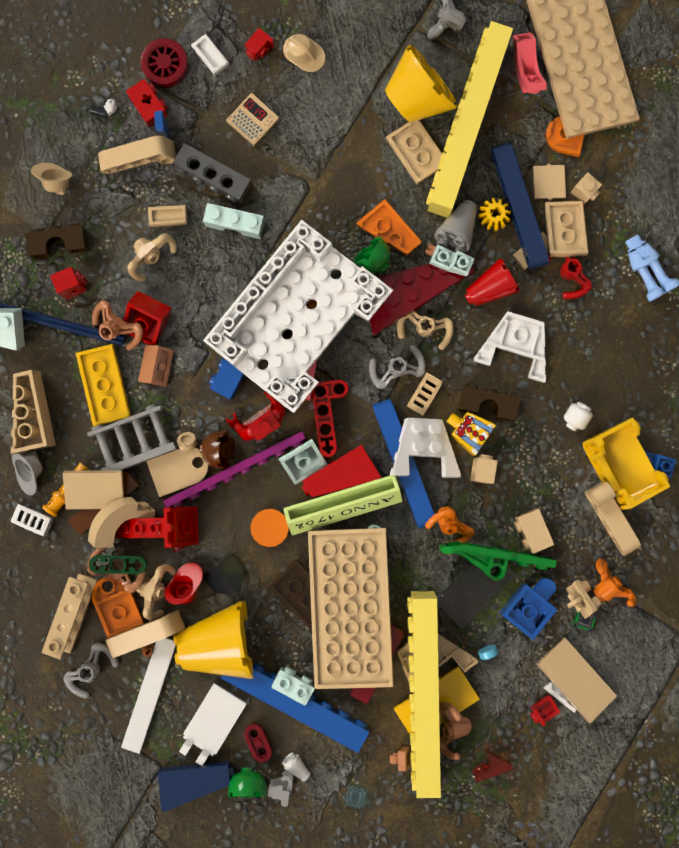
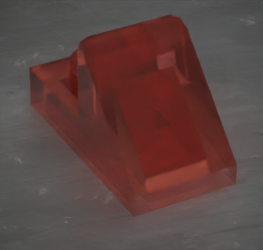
M485 749L490 764H479L472 770L476 783L513 770V766L509 760Z

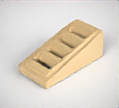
M426 373L407 407L423 416L443 382ZM426 380L435 384L436 387L433 388L430 385L426 384ZM422 387L431 391L432 394L429 395L428 393L421 390ZM421 394L422 396L426 397L428 401L426 402L422 400L421 398L417 397V395ZM414 400L423 404V409L413 403Z

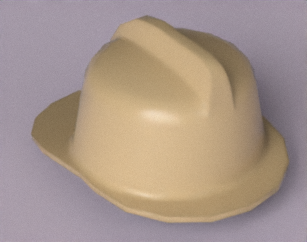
M296 34L285 41L283 46L285 57L306 72H315L323 67L325 63L324 50L306 35Z
M39 163L31 169V173L41 180L46 191L55 192L60 195L65 194L69 186V179L72 177L71 172L53 163Z

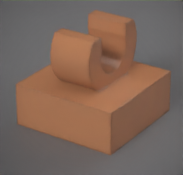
M403 747L398 750V753L390 755V763L398 764V771L406 772L411 767V747Z

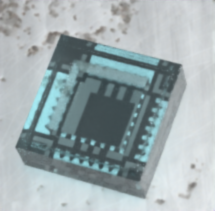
M348 784L344 805L363 810L368 790Z

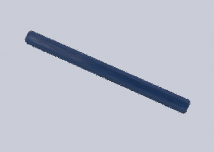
M0 303V308H18ZM22 309V319L120 346H123L125 341L123 335H119L112 340H105L100 336L99 329Z

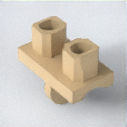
M576 580L566 588L569 593L568 598L571 601L567 604L568 608L575 607L577 612H581L585 619L595 613L602 604L598 597L590 598L587 594L591 590V586L587 581L580 582Z

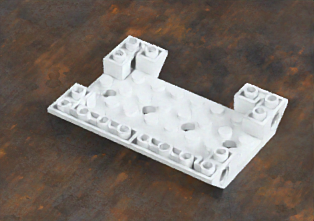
M301 220L203 341L279 403L295 413L319 383L307 373L354 314L369 321L393 292V289L363 266L359 268L333 248L329 240ZM334 270L341 271L342 275L339 279L331 277V273ZM308 301H317V307L315 309H308ZM285 330L293 331V336L290 339L283 338L282 334ZM261 360L268 361V367L264 370L258 367V363Z

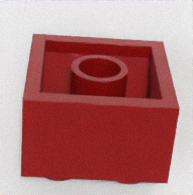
M137 291L127 303L123 321L139 323L143 327L141 341L148 345H156L168 323L172 307ZM127 333L128 335L135 337V333Z

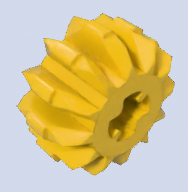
M495 198L491 199V203L486 200L484 206H481L479 209L482 213L478 215V218L484 219L481 225L488 224L487 230H490L492 226L494 231H497L499 226L503 229L506 226L505 223L510 221L508 216L511 214V211L506 210L509 205H501L502 199L498 203H496ZM494 211L497 212L496 218L492 217Z

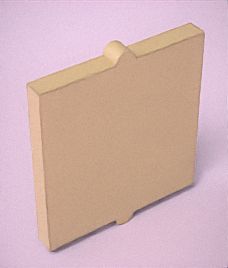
M547 164V166H533L534 200L548 199L551 201L552 199L566 198L564 165Z

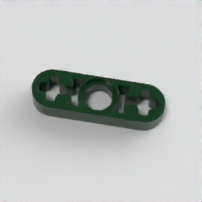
M96 555L89 561V568L94 573L141 574L148 567L147 560L142 556ZM98 558L100 562H108L107 558H110V570H107L108 566H101L98 569L94 562L98 561ZM116 559H121L124 563L121 570H116L113 567V562ZM127 559H130L129 563H136L138 559L143 564V567L139 568L138 571L136 567L130 566L129 571H127Z

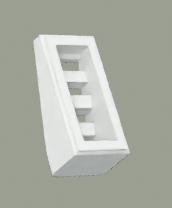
M18 504L11 522L41 536H47L54 518ZM21 510H23L25 512L22 516L21 521H19L17 519L19 517ZM28 513L31 514L28 523H24ZM36 516L37 520L35 522V525L32 526L31 524L33 522L34 517ZM41 519H43V524L41 526V529H39V523Z

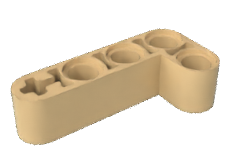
M152 136L98 153L101 173L112 174L155 161L161 164H172L176 158V153L172 140L164 136Z
M600 482L585 491L586 497L620 553L626 556L641 547L640 541L614 500L616 495L609 483Z
M176 610L105 641L112 658L174 635L185 629V625L179 610Z

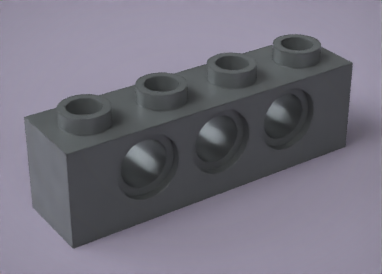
M185 143L173 162L179 174L193 177L192 180L199 185L206 184L209 186V190L216 194L222 193L226 195L225 198L232 203L238 202L241 204L252 186L251 179ZM199 163L200 167L198 169H191L192 164ZM210 172L217 173L213 179L207 178V175ZM232 181L233 185L230 188H225L224 183Z

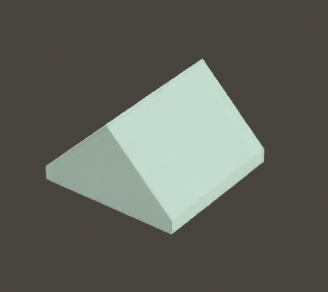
M312 439L279 458V461L295 485L327 466L326 461Z

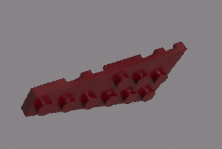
M427 264L377 277L393 289V292L369 320L373 336L379 334L383 329L392 326L394 322L402 317H406L422 307L435 296L444 293L446 289L474 274L473 265L467 276L455 274Z

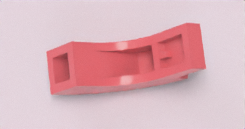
M531 32L513 35L514 61L522 92L536 94L541 90H547L546 81L538 68L536 38Z

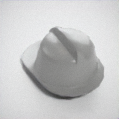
M34 451L23 455L15 453L12 455V462L15 467L18 483L26 494L34 495L37 490L36 478L42 472V465Z

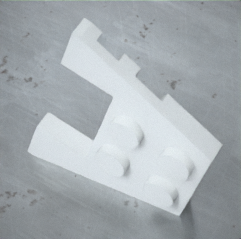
M507 312L476 354L473 361L490 366L495 348L533 359L528 378L545 383L544 322Z
M406 418L403 423L399 438L400 444L398 451L395 453V462L393 468H391L390 476L410 475L409 456L441 458L442 478L461 477L443 420Z

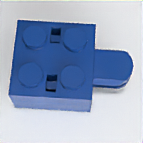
M542 578L533 589L522 583L499 613L534 640L557 611L548 602L556 591L555 583L548 578Z

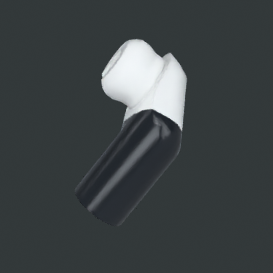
M109 99L103 107L91 105L89 114L107 118L116 112V102Z

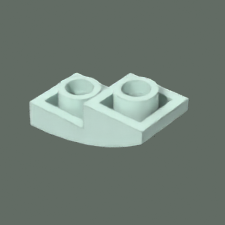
M437 245L429 264L455 274L467 276L474 258L460 251L453 252Z

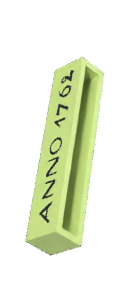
M387 476L283 509L292 535H296L403 501L396 477Z

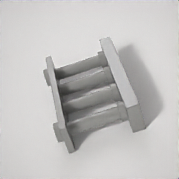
M153 404L146 407V411L104 427L102 424L92 427V431L87 433L88 437H97L106 461L105 467L100 470L123 471L178 450L176 442L170 443V440H167L158 413L164 411L163 407ZM148 416L152 419L160 441L159 447L155 449L149 447L140 423V419ZM133 423L142 448L141 454L136 456L131 454L122 426ZM115 430L124 455L122 457L123 461L116 463V460L113 461L104 433Z

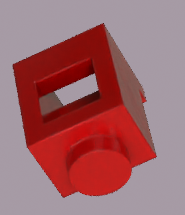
M260 28L244 44L246 55L252 61H258L261 57H265L269 47L271 49L275 47L274 40Z

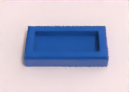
M155 111L156 131L159 136L169 139L168 123L162 111Z

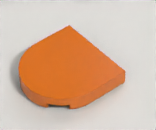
M560 116L553 119L546 129L548 145L558 153L576 157L580 156L584 135L566 139Z

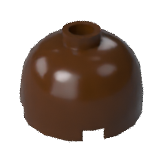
M213 431L201 443L200 453L209 466L218 469H228L231 463L228 462L230 458L234 457L235 450L234 438L229 437L230 431Z

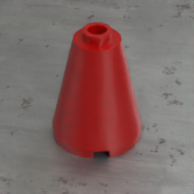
M500 258L466 289L467 294H465V297L470 305L474 303L475 306L515 294L520 289L504 261Z

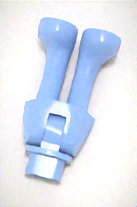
M639 234L625 242L629 248L631 268L633 272L638 271L642 276L648 290L647 299L649 302L679 286V279H670L666 275L658 261L660 255L645 240L642 241ZM648 266H650L652 271L654 272L661 288L656 284L653 277L651 276L647 268Z

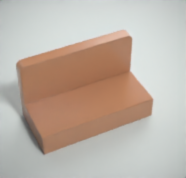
M146 345L138 382L167 387L174 350L156 345Z

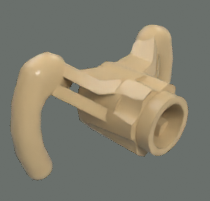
M166 233L161 234L153 241L146 240L145 238L138 239L134 244L137 255L127 266L131 277L138 281H145L146 276L136 272V269L144 263L147 265L156 263L160 256L159 249L164 243L168 242L170 252L176 253L177 244L175 239Z
M415 311L406 317H402L397 322V333L400 339L405 337L404 323L407 318L416 325V331L422 337H429L435 330L445 328V337L438 346L440 350H444L449 344L454 330L453 321L449 318L435 320L427 316H420Z
M169 564L158 566L155 575L151 579L148 577L144 578L141 586L136 590L140 593V596L144 597L143 616L147 620H156L164 615V611L161 609L155 613H152L155 601L164 597L165 587L161 583L164 573L167 571L171 576L176 574L175 568Z

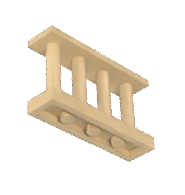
M81 573L78 574L77 579L73 577L68 578L41 653L57 659L62 658L63 652L72 653L92 598L93 588L98 579Z

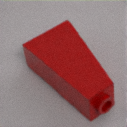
M360 445L302 480L304 485L301 487L307 496L310 494L311 497L371 482L380 479L381 476L363 446Z

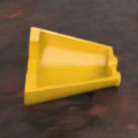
M240 601L179 631L178 634H174L173 640L175 646H177V653H175L176 665H181L183 670L247 679L254 678L252 658L247 655L244 627V621L248 620L246 601Z

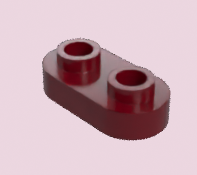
M258 723L249 724L245 729L244 737L252 756L258 762H266L271 757L272 747L265 731ZM257 730L258 735L253 736L251 731ZM265 748L266 752L262 754L259 752V749Z

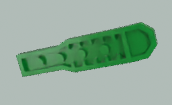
M461 541L444 543L439 547V551L443 554L456 553L463 556L470 563L481 569L487 577L495 581L501 580L505 576L508 560L517 561L518 565L530 567V564L537 565L536 568L548 570V567L555 568L556 560L549 557ZM494 566H497V572L494 575H492L491 569Z

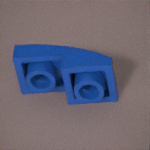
M645 452L655 471L664 472L668 478H672L676 459Z

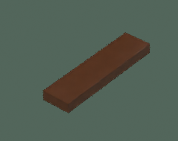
M129 471L123 474L124 497H127L140 485ZM81 509L68 522L79 535H82L91 527L94 518L101 509Z

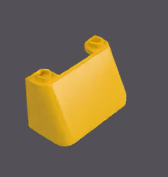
M630 418L583 442V448L601 482H608L616 495L614 500L620 510L631 509L670 487L667 475L659 470H654L637 438L640 435L641 427L634 418Z

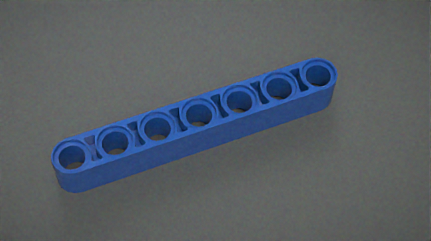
M389 398L373 404L372 407L394 463L395 453L398 451L400 444L399 438L402 428L392 401ZM409 456L410 475L399 476L418 529L425 527L426 522L434 515L414 459L412 456Z

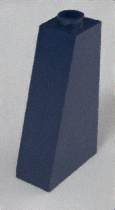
M230 760L204 763L203 766L188 764L161 767L158 771L161 812H166L229 786L230 779L235 774L234 766H231Z

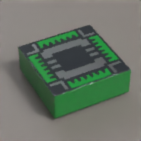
M576 611L572 626L592 633L598 614L593 613L585 619L581 612Z

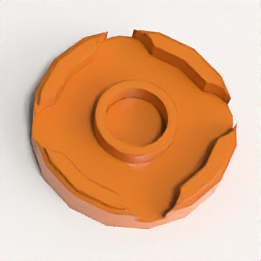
M264 509L258 512L251 523V534L254 540L266 547H274L281 544L289 531L285 515L275 509Z

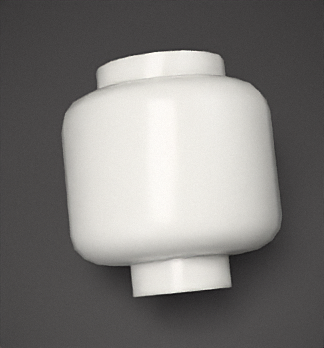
M579 401L577 404L572 403L564 415V420L567 422L566 426L574 431L577 429L584 430L593 417V414L590 412L592 409Z

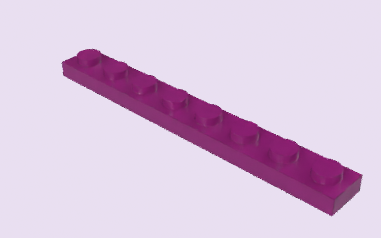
M300 432L163 502L166 508L170 506L178 507L183 504L182 500L188 497L192 500L200 496V491L206 489L208 492L218 487L216 483L222 480L226 483L235 478L234 474L238 472L244 474L252 470V465L258 463L260 466L269 461L268 457L274 454L278 457L286 453V448L292 446L294 449L304 444L302 440L306 438L303 432Z

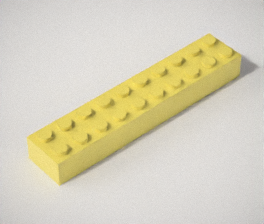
M491 21L489 28L485 27L450 134L446 141L444 151L447 153H442L438 169L441 171H436L432 187H435V189H430L426 204L429 205V212L447 218L451 214L513 30L511 27Z
M412 591L411 597H407L408 612L411 613V617H408L409 633H412V636H408L409 653H412V656H408L410 673L413 674L409 675L410 692H413V694H409L410 711L413 712V714H410L411 732H414L410 733L412 791H416L417 798H441L437 597L434 591Z

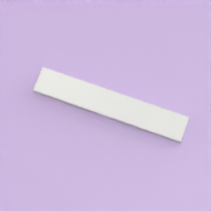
M164 638L156 641L121 746L123 749L138 754L141 752L176 647L173 639Z

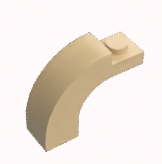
M124 497L112 501L103 507L94 518L89 530L88 541L94 548H113L115 533L123 522L132 518H154L155 510L146 502L137 503L132 497Z

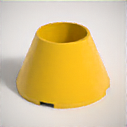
M411 44L405 49L385 88V92L392 104L410 123L456 109L458 107L457 104H454L456 99L436 70L433 67L431 68L425 61L426 58Z

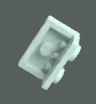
M286 666L285 669L281 667L272 684V688L306 705L315 689L314 684H312L313 680L304 675L302 678L295 675L296 671Z

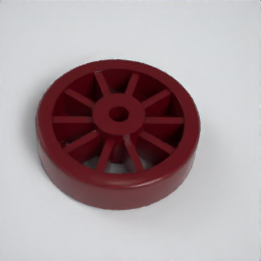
M161 38L154 40L144 48L141 54V69L146 79L157 87H174L181 83L188 73L189 62L186 52L178 42L172 39ZM164 47V54H161L158 49ZM168 49H173V51L168 55ZM156 50L159 56L155 57L151 54Z

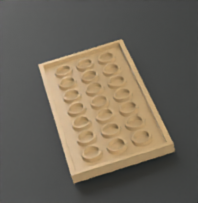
M526 0L566 139L637 122L640 118L605 0Z
M386 528L308 531L314 688L393 687Z

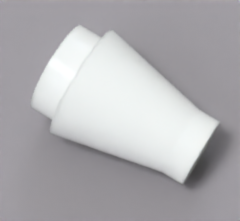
M292 752L282 762L284 769L302 782L309 778L311 773L298 754L295 755Z

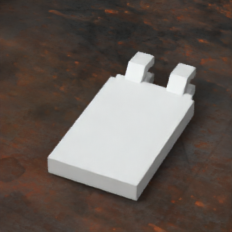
M214 682L184 731L183 738L186 741L179 752L186 756L192 744L202 749L196 763L203 766L209 754L212 756L217 754L247 702Z

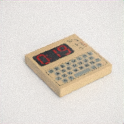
M251 93L227 118L226 122L255 147L280 119Z

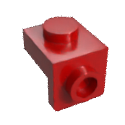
M549 694L529 706L532 710V713H530L532 719L536 724L540 723L542 727L546 725V721L561 713Z

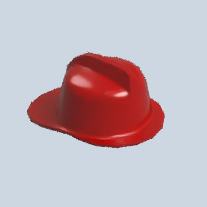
M187 563L181 566L165 588V599L174 605L192 602L197 595V588L203 579L202 568L196 563Z

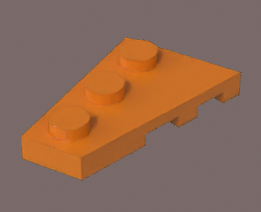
M385 199L356 223V226L375 237L380 236L388 245L405 255L410 254L422 243Z

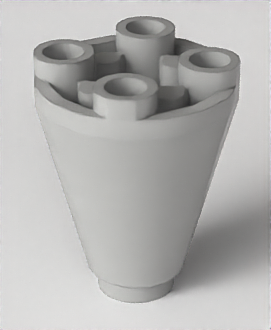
M464 200L439 226L434 235L438 242L437 245L453 252L460 251L465 254L469 251L477 214V205L474 202Z

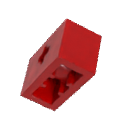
M143 79L126 90L130 100L149 128L155 125V111H162L165 118L168 116L165 111L168 107L162 98L158 100L155 95L158 92L152 83L148 84Z
M69 267L50 275L57 294L66 300L87 292V280L84 274L81 275L79 270L76 271L74 268Z

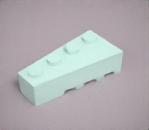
M0 308V347L17 351L25 346L22 309Z

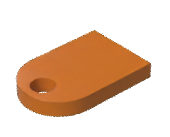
M107 576L95 584L92 591V601L108 639L145 623L133 593L126 592L122 582ZM105 581L112 582V591L108 592L104 589L103 584Z

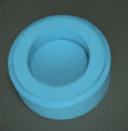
M488 645L478 650L480 659L487 660L495 657L498 654L496 645Z

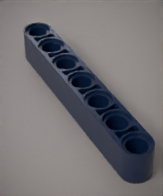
M510 142L491 147V156L506 202L509 205L508 208L511 211L510 215L529 270L548 265V254L513 147Z

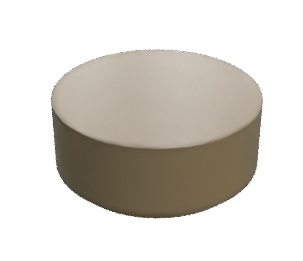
M185 432L178 436L177 444L182 451H190L196 447L197 440L193 433Z

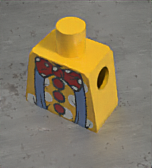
M469 412L465 413L463 418L452 413L446 421L455 428L451 436L472 456H476L496 426Z

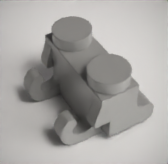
M285 770L281 778L270 780L268 797L281 800V805L287 807L292 792L293 774Z

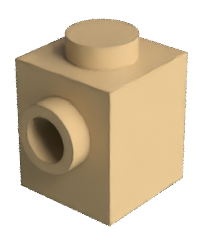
M587 172L571 193L577 199L583 201L585 205L589 199L593 201L600 194L598 189L602 184Z

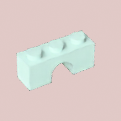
M207 203L203 223L205 227L222 231L224 229H231L240 232L244 236L261 239L265 220L262 215Z

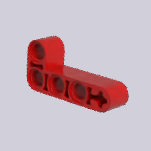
M343 380L319 382L312 391L319 450L325 457H332L337 451L330 400L341 399L347 395L348 386ZM341 384L345 387V391L342 394H337L334 392V387ZM318 387H323L326 390V394L318 397L315 394V390ZM326 406L329 412L327 415L321 416L318 414V408ZM329 425L331 432L328 435H323L320 432L321 426ZM333 437V440H329V444L331 447H334V450H331V454H327L326 451H323V448L326 447V442H321V438Z

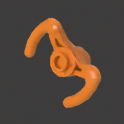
M448 506L440 508L425 524L427 529H431L438 521L442 533L452 535L457 532L463 535L449 542H467L475 534L474 529L462 523L457 518L455 510Z
M597 559L595 565L598 573L601 574V582L593 590L596 597L601 602L609 601L613 597H627L629 599L627 605L635 607L637 598L631 589L622 587L623 584L617 576H611L608 563L604 559Z

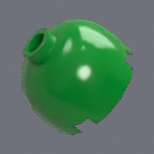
M378 236L369 242L371 245L367 248L364 247L354 259V264L359 268L363 266L372 274L379 271L381 273L389 267L388 262L391 258L390 247Z
M241 768V772L234 774L230 779L228 798L267 796V784L264 776L259 772H253V768Z

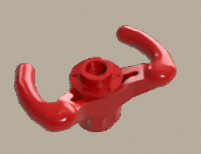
M548 252L547 254H548V258H549V261H550L553 257H549V252ZM575 256L565 257V262L560 268V275L566 280L576 281L582 285V288L574 292H564L562 297L564 299L579 298L591 290L592 282L583 275L580 261Z

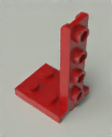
M198 506L164 508V518H132L126 520L118 527L114 538H164L165 548L199 545Z

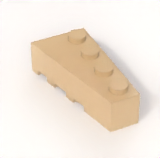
M28 370L13 374L14 410H12L13 429H11V437H13V447H11V454H21L56 446L41 371Z

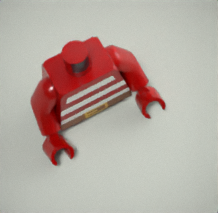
M264 391V394L271 403L242 424L235 413H232L234 417L232 420L226 418L230 428H234L245 441L252 439L259 441L281 426L282 418L286 413L281 403L266 391Z

